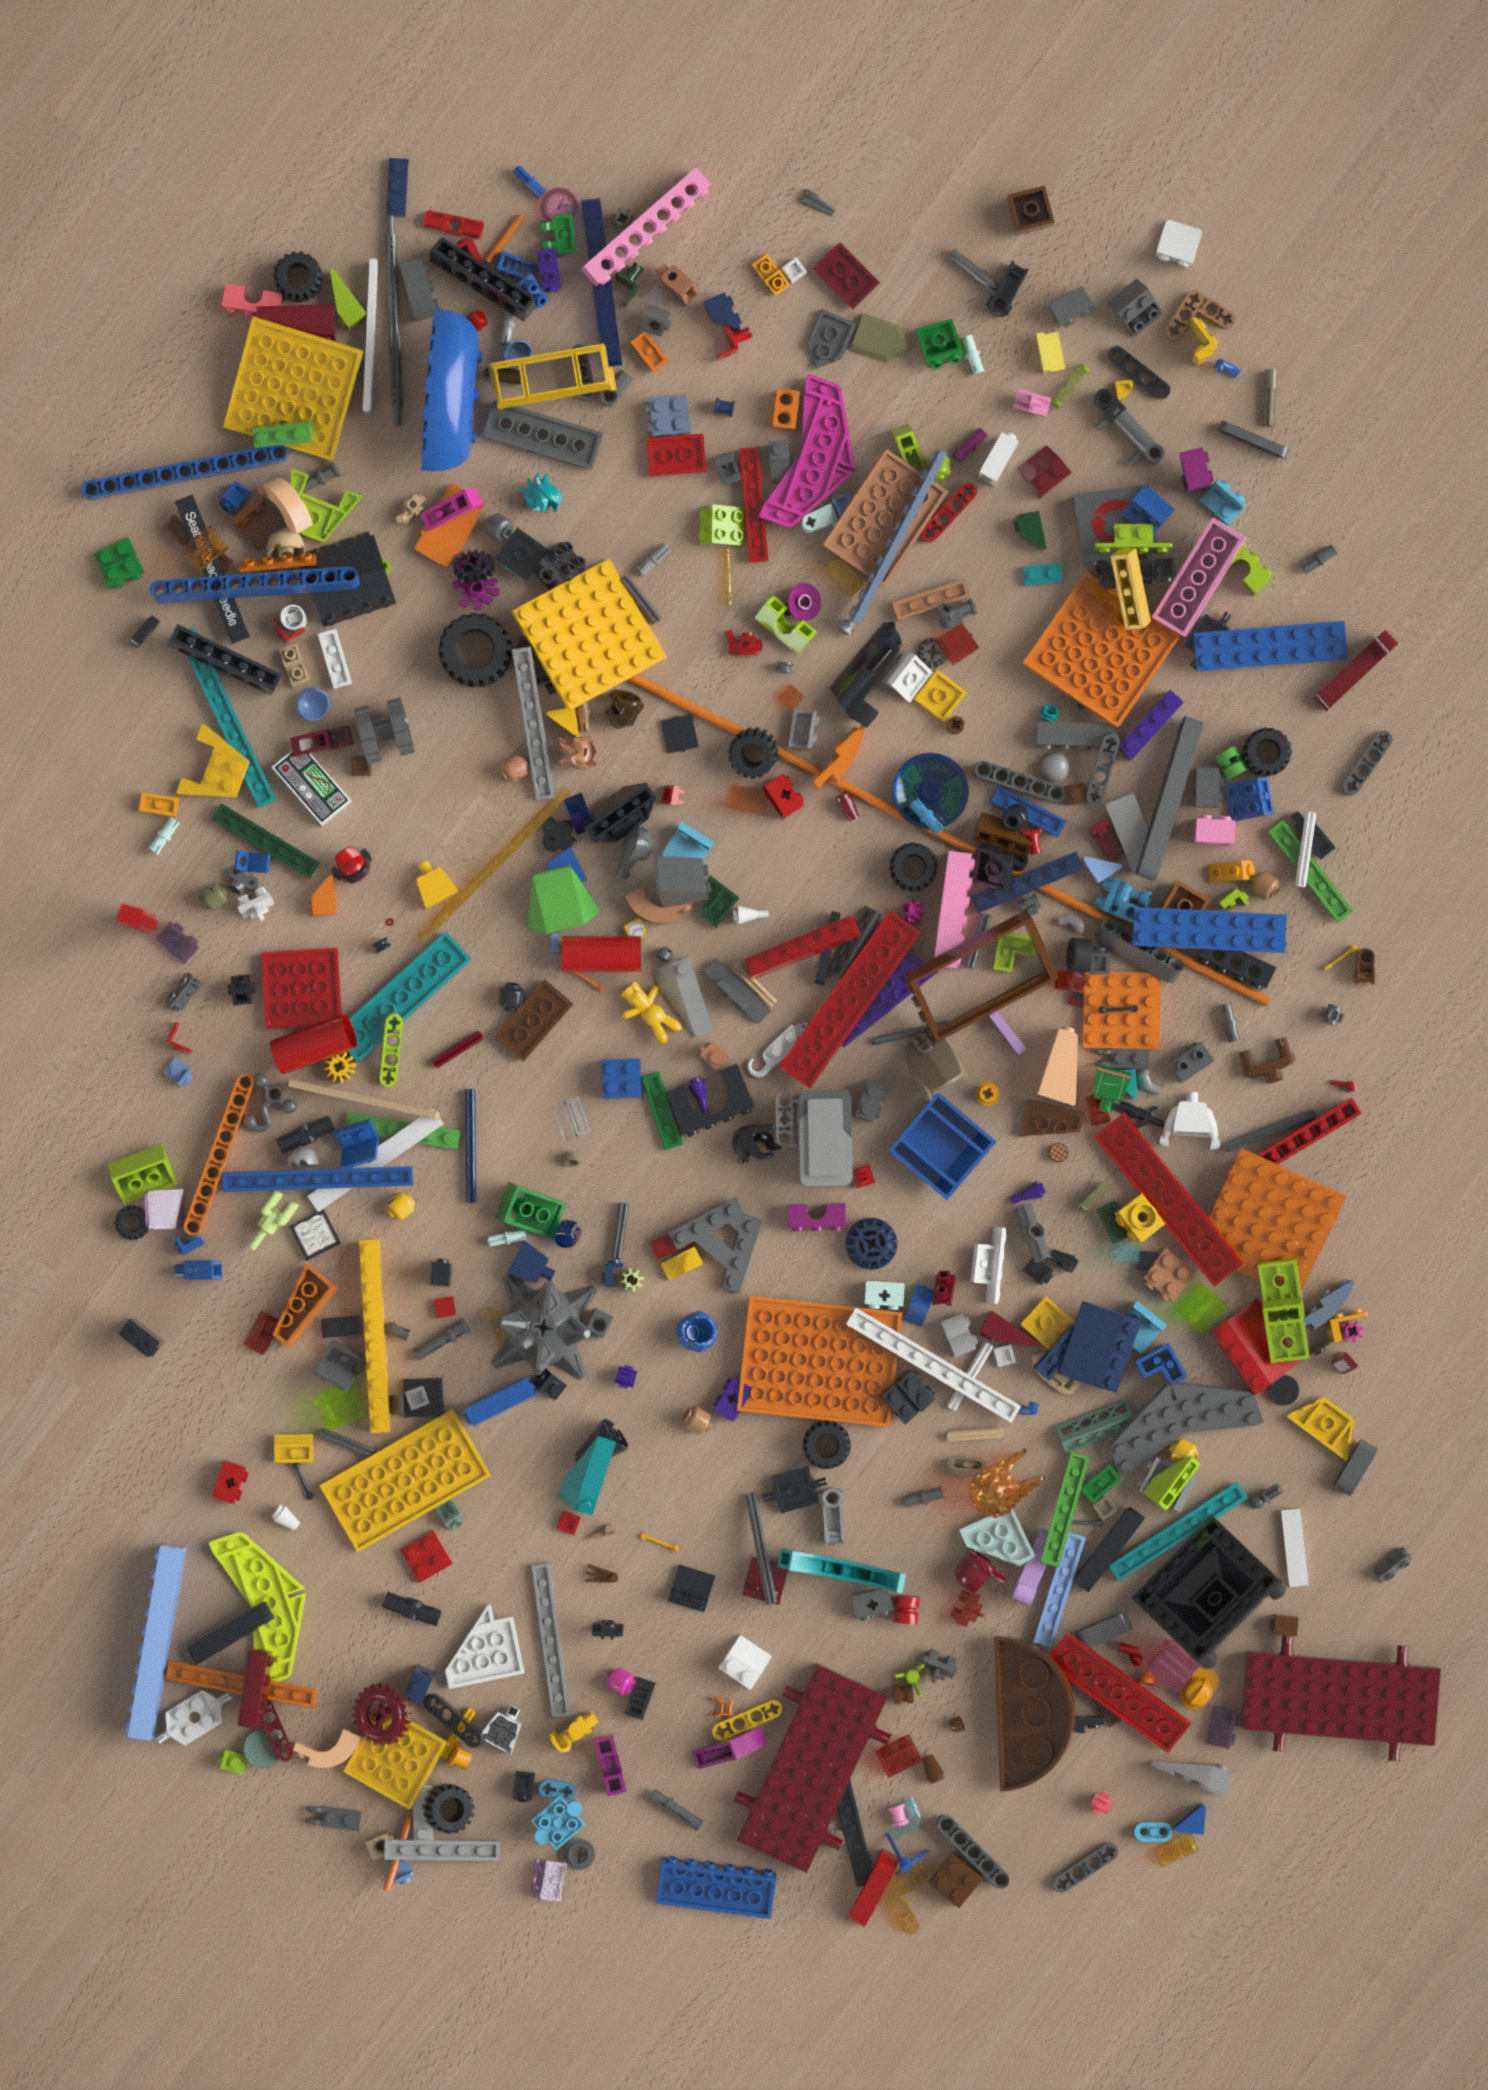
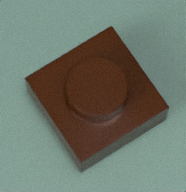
M1083 783L1064 786L1067 806L1087 802Z

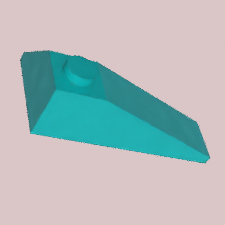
M597 1436L585 1451V1454L564 1477L559 1495L573 1510L593 1515L615 1448V1441Z

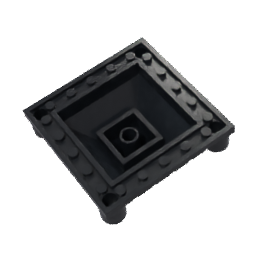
M1212 1515L1131 1598L1202 1668L1210 1669L1217 1663V1655L1213 1651L1265 1598L1269 1596L1273 1600L1280 1599L1285 1594L1286 1588L1274 1573Z

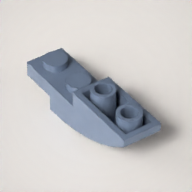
M1344 1279L1336 1284L1338 1288L1333 1291L1328 1289L1321 1293V1298L1318 1299L1321 1307L1316 1305L1308 1310L1309 1314L1304 1316L1305 1326L1310 1324L1315 1330L1328 1321L1348 1298L1355 1284L1353 1280L1347 1281V1279Z

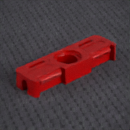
M431 210L426 211L423 223L425 228L428 226L443 229L445 233L462 236V233L474 237L478 236V239L482 238V231L484 229L483 221ZM451 220L459 222V227L456 230L449 228L448 224Z

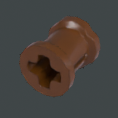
M953 716L947 723V729L951 734H960L964 729L965 722L961 717ZM952 721L960 722L959 730L951 728Z

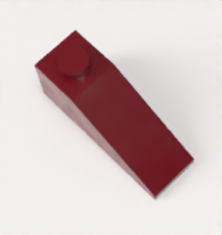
M994 1311L990 1312L979 1328L982 1331L981 1336L989 1342L993 1339L1000 1342L1035 1347L1040 1345L1039 1342Z

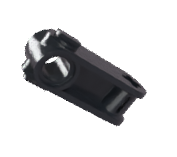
M1013 260L1011 261L993 296L990 295L986 303L987 309L992 315L1003 318L1005 316L1008 317L1013 307L1011 303L1029 271L1028 268L1024 269L1016 265ZM1002 302L1004 308L998 310L994 307V303Z

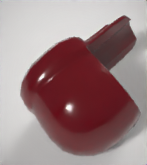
M968 1550L955 1569L956 1581L970 1592H977L989 1575L1004 1584L1006 1582L1003 1572L994 1567L990 1560L974 1550Z

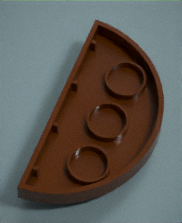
M1010 1636L994 1637L1000 1792L1029 1786L1050 1773L1067 1752L1076 1722L1073 1692L1060 1666L1051 1656L1036 1645Z

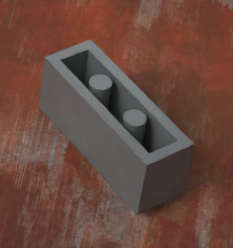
M422 258L400 263L415 322L432 318L434 309H439L437 299H433L431 294L435 290L432 280L428 281L426 274L430 273L427 262L423 263Z

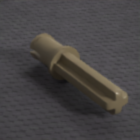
M1266 369L1265 386L1263 387L1265 389L1263 425L1265 427H1274L1278 370Z

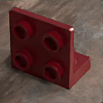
M752 1557L742 1595L765 1601L758 1559ZM769 1561L777 1600L776 1605H779L788 1570L777 1567L778 1563Z

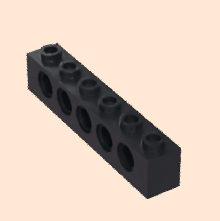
M441 237L431 249L429 259L431 263L523 322L535 309L537 297L445 238Z
M179 624L174 628L166 645L269 695H272L282 675Z

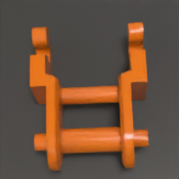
M710 1697V1700L720 1701L721 1707L719 1714L709 1713V1716L721 1717V1715H727L728 1718L734 1716L731 1710L732 1704H735V1702H732V1699L722 1701L723 1698ZM724 1703L728 1704L727 1713L723 1712Z

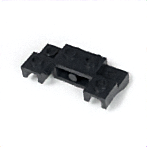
M1173 558L1139 562L1143 584H1152L1154 579H1161V583L1171 582L1173 577H1177ZM1113 566L1096 567L1099 586H1104V589L1115 588L1116 581Z

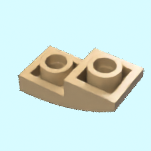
M297 643L279 649L292 687L295 688L311 682Z

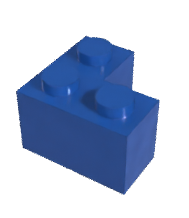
M1168 1342L1134 1360L1143 1378L1161 1370L1167 1383L1171 1386L1170 1381L1179 1382L1188 1377Z

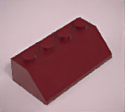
M333 304L256 306L257 318L336 342V322Z

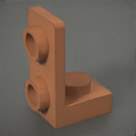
M707 1041L700 1048L702 1051L700 1056L715 1071L730 1059L714 1041L712 1043Z

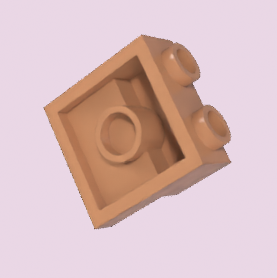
M1165 1247L1142 1276L1145 1280L1143 1284L1151 1290L1156 1288L1160 1292L1159 1296L1166 1302L1169 1300L1174 1302L1196 1271Z

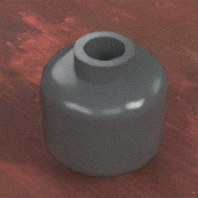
M494 514L486 520L485 531L496 541H506L512 535L513 523L502 514Z

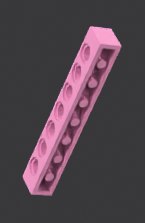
M697 168L693 169L583 266L581 270L595 286L599 283L604 285L611 279L609 275L613 271L618 273L625 266L623 263L628 258L630 261L639 254L637 250L641 246L646 248L653 242L651 238L656 233L660 236L667 229L665 226L670 221L674 223L681 217L679 213L683 209L688 211L694 206L693 200L697 197L702 199L709 192L707 188L711 184ZM685 187L692 188V196L686 194ZM672 199L679 202V208H674L671 205ZM657 212H663L666 216L665 220L658 219ZM643 224L651 226V233L644 231ZM630 236H634L637 239V245H632L629 242ZM615 249H621L624 256L622 258L617 257ZM601 261L609 263V270H604L601 267Z

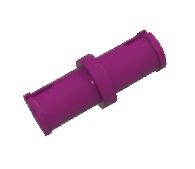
M978 428L968 439L966 438L963 441V444L952 453V456L961 463L971 451L974 452L976 450V447L987 437V434L981 428Z

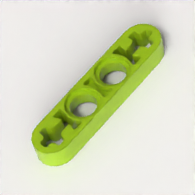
M395 1012L387 1014L384 1020L379 1081L385 1087H392L397 1081L403 1020ZM393 1017H395L396 1020L399 1021L394 1025L395 1031L398 1030V1033L394 1031L387 1032L388 1029L392 1030V1024L389 1022V1020H392ZM390 1035L397 1037V1042L394 1045L387 1044L386 1040ZM386 1055H394L395 1061L392 1064H386L384 1060ZM383 1068H394V1070L390 1069L389 1072L390 1076L393 1078L389 1079V1082L386 1083L383 1077L387 1076V1069Z

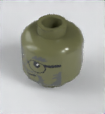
M213 882L200 891L201 896L199 899L206 910L215 911L227 903L226 895H228V892L223 884L219 886Z

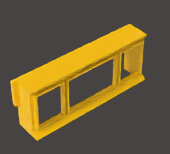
M604 343L490 363L488 366L492 389L495 388L497 405L500 411L508 407L605 390H617L613 367L609 368ZM600 351L605 381L583 385L578 355ZM572 356L576 387L530 394L525 364ZM519 366L524 396L502 399L497 369Z

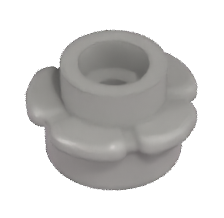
M844 619V621L839 620L838 630L848 636L855 632L854 624L848 619Z

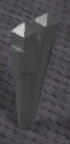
M805 189V194L809 197H800L801 202L831 216L835 212L833 208L821 200L815 192Z

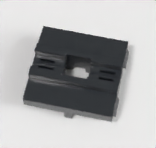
M602 1620V1623H593L592 1636H601V1639L610 1637V1640H614V1637H623L624 1625L615 1623V1620Z

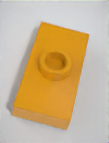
M141 792L138 811L177 817L180 798Z

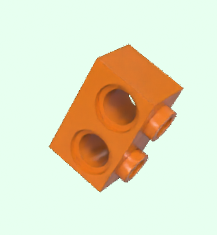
M777 388V393H773L772 405H775V410L770 412L769 423L773 424L772 429L795 432L800 391ZM788 396L791 402L788 405H783L780 402L781 397ZM786 415L789 420L787 423L781 424L778 421V417Z

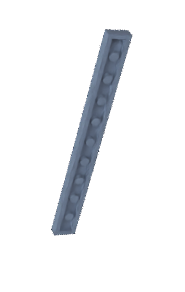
M936 449V451L930 454L928 459L930 463L927 469L924 468L922 470L918 486L915 485L912 489L910 502L904 505L902 509L903 515L900 520L896 521L892 537H888L886 540L885 550L883 554L878 556L874 572L871 571L867 577L868 584L865 589L862 588L860 591L857 605H854L850 610V621L860 625L947 455L943 450Z

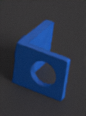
M236 850L234 869L246 872L268 873L271 855ZM241 856L244 857V863L242 866L240 865Z

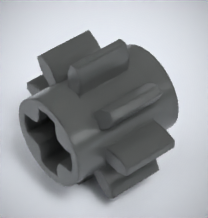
M619 208L617 215L612 214V217L616 220L611 223L618 226L617 231L619 232L620 229L625 230L632 224L630 220H633L635 217L634 215L629 216V209L624 212ZM624 216V219H627L625 224L619 222L620 217Z
M1030 892L1021 895L1022 900L1018 901L1021 911L1027 910L1031 916L1037 914V909L1041 907L1037 895H1031Z
M1328 1004L1327 1008L1323 1007L1320 1014L1321 1017H1324L1322 1022L1335 1027L1337 1022L1342 1023L1345 1014L1341 1013L1342 1008L1332 1004Z

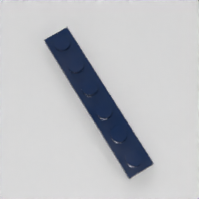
M1074 851L1013 877L1011 889L1007 893L989 887L970 897L979 914L1083 870L1084 867L1077 851Z

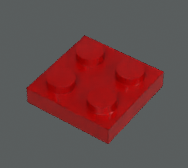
M434 1530L400 1550L419 1583L453 1564Z

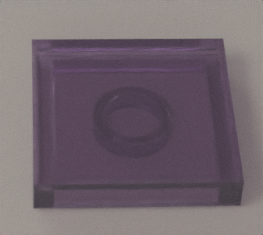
M184 1190L145 1191L146 1229L184 1228Z

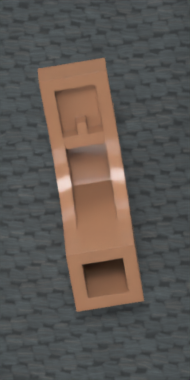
M642 887L625 896L629 906L639 917L655 924H669L680 920L677 912L680 911L683 914L691 910V905L693 904L658 907L648 900Z

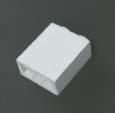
M1002 432L981 468L978 478L993 486L996 485L1019 442L1016 440L1017 437L1010 432H1006V434Z

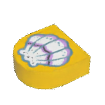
M640 917L623 926L628 936H641L642 938L646 933L645 925Z

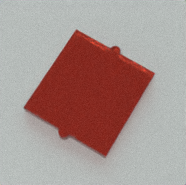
M962 622L935 640L942 649V654L946 655L952 666L979 649V646L972 638V633L968 632Z

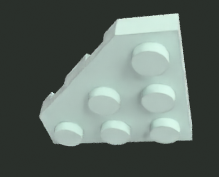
M1012 1506L959 1530L967 1548L1017 1566L1036 1558Z

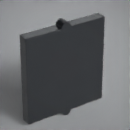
M692 714L680 717L676 715L675 718L661 720L668 753L685 752L687 749L699 747Z

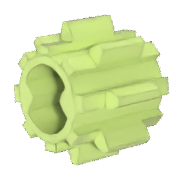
M629 1268V1274L622 1273L625 1280L620 1281V1283H626L625 1290L632 1287L633 1292H635V1286L642 1287L639 1281L644 1279V1277L638 1276L640 1270L632 1273V1269ZM631 1274L638 1278V1282L634 1286L631 1283H627V1277Z

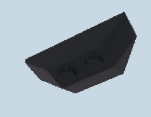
M647 783L624 786L594 807L583 827L593 842H617L634 827H638L648 820L653 804L656 801V796Z

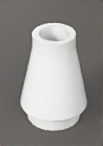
M279 1505L271 1515L274 1522L292 1531H295L300 1524V1521L295 1518L286 1506Z

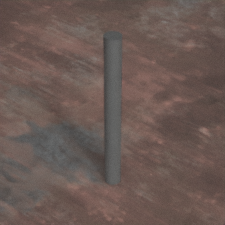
M948 1020L936 1022L937 1027L947 1023ZM927 1025L873 1037L874 1045L915 1036L919 1033H926L925 1027Z

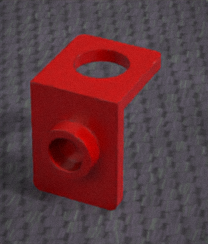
M275 618L272 619L276 625L274 631L279 638L284 637L287 643L305 632V629L302 627L287 637Z
M175 1022L167 1043L174 1045L172 1049L183 1053L186 1050L192 1053L193 1050L173 1042L180 1023Z

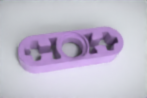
M998 1011L988 1015L1018 1055L1027 1050Z

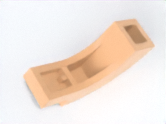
M281 477L263 483V486L257 489L260 496L270 499L279 508L288 530L299 533L313 525L300 496Z
M344 1728L338 1743L330 1749L317 1750L297 1741L293 1751H296V1755L306 1759L307 1756L310 1757L309 1766L317 1768L332 1767L342 1763L352 1755L361 1740V1734Z

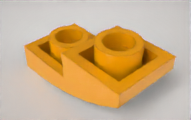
M767 253L751 264L774 296L790 286L788 280Z

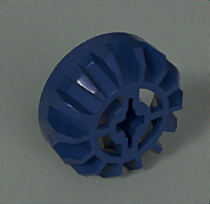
M865 1218L856 1222L850 1228L846 1236L845 1245L849 1258L857 1266L873 1270L884 1267L893 1259L897 1251L898 1242L893 1228L887 1222L878 1218ZM869 1230L877 1231L875 1236H865L863 1233ZM879 1234L884 1237L885 1248L880 1245ZM863 1238H865L866 1240H872L874 1238L875 1244L880 1248V1250L876 1247H871V1249H869L868 1243H866V1241L863 1240ZM859 1240L863 1242V1247L866 1250L864 1254L859 1249ZM878 1251L881 1253L876 1257L866 1256L868 1252Z

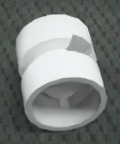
M288 605L282 610L280 615L281 622L288 631L295 632L306 626L307 616L302 608L297 605Z

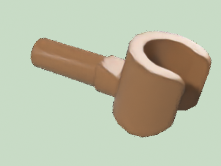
M607 1524L604 1526V1529L589 1535L590 1540L605 1534H615L616 1531L612 1533L607 1532V1527L613 1524Z

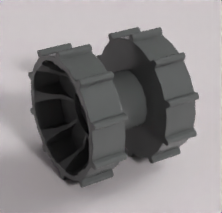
M401 697L387 700L390 715L387 718L373 721L368 705L354 709L361 743L368 764L382 761L379 745L392 741L397 742L401 756L415 753Z

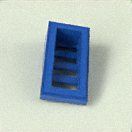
M501 251L494 270L522 280L525 277L524 272L527 266L530 267L528 272L534 276L538 265L508 252ZM504 258L508 259L505 267H502ZM514 261L513 269L510 270L511 262ZM519 263L523 264L520 273H517Z

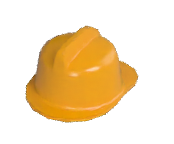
M1196 1668L1180 1689L1179 1698L1181 1703L1191 1710H1198L1207 1705L1219 1686L1217 1673L1211 1668Z

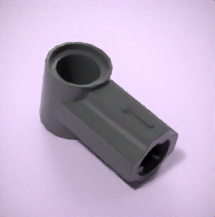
M621 369L614 376L617 390L601 392V401L607 407L617 404L618 399L633 380L629 374ZM613 393L615 395L614 400L611 402L604 399L605 394Z

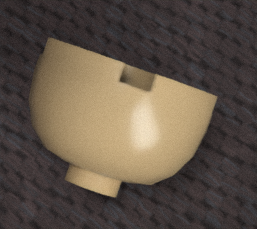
M281 528L274 532L267 541V557L300 556L305 553L304 541L298 533L290 531L288 528Z

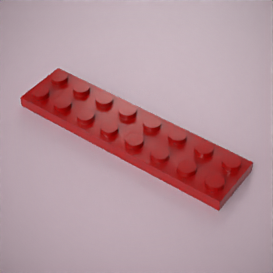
M1069 1632L1064 1634L1050 1652L1049 1656L1060 1666L1068 1681L1165 1752L1169 1753L1190 1727L1191 1721Z

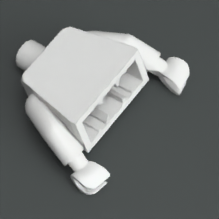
M1187 1092L1186 1102L1180 1101L1178 1106L1171 1108L1162 1131L1163 1135L1160 1136V1145L1169 1147L1168 1138L1172 1133L1174 1136H1210L1212 1139L1210 1150L1218 1149L1220 1147V1140L1217 1138V1123L1212 1110L1207 1108L1206 1103L1198 1102L1197 1092Z

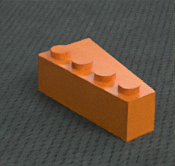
M309 1263L305 1264L296 1287L288 1300V1304L272 1334L289 1348H292L339 1289V1287Z

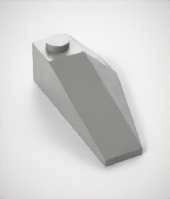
M1150 1760L1149 1763L1151 1766L1169 1774L1178 1775L1185 1781L1195 1782L1201 1788L1223 1797L1231 1775L1227 1771L1228 1767L1219 1763L1216 1766L1203 1763Z

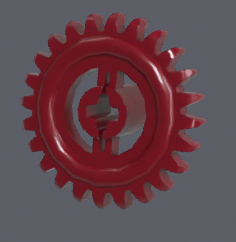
M382 1683L364 1687L363 1692L358 1693L359 1698L354 1700L357 1705L352 1706V1709L356 1711V1713L352 1714V1717L356 1718L353 1724L358 1725L356 1731H362L361 1737L367 1736L366 1741H372L375 1746L378 1743L383 1747L386 1744L390 1746L393 1742H399L397 1737L402 1738L405 1736L401 1731L409 1730L404 1725L411 1723V1721L405 1719V1717L411 1715V1713L405 1712L410 1705H403L407 1698L399 1699L402 1692L394 1694L396 1687H392L389 1690V1684H385L383 1688ZM379 1701L378 1707L371 1711V1719L375 1723L373 1725L369 1718V1709L374 1702ZM392 1719L390 1725L387 1728L382 1729L383 1723L388 1722Z

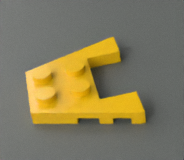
M202 724L196 740L214 747L201 784L182 777L176 794L237 797L250 761L225 742L208 725Z

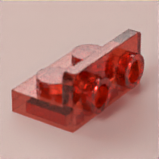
M910 1735L902 1736L897 1741L884 1745L876 1751L888 1778L923 1761Z

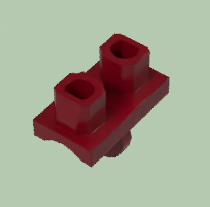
M938 1271L932 1305L945 1304L952 1306L956 1275L950 1274V1271Z

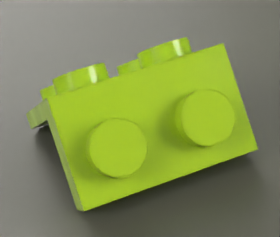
M722 505L701 507L699 514L700 545H744V508Z

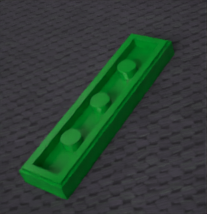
M656 1072L641 1077L664 1149L668 1150L683 1145L660 1073Z

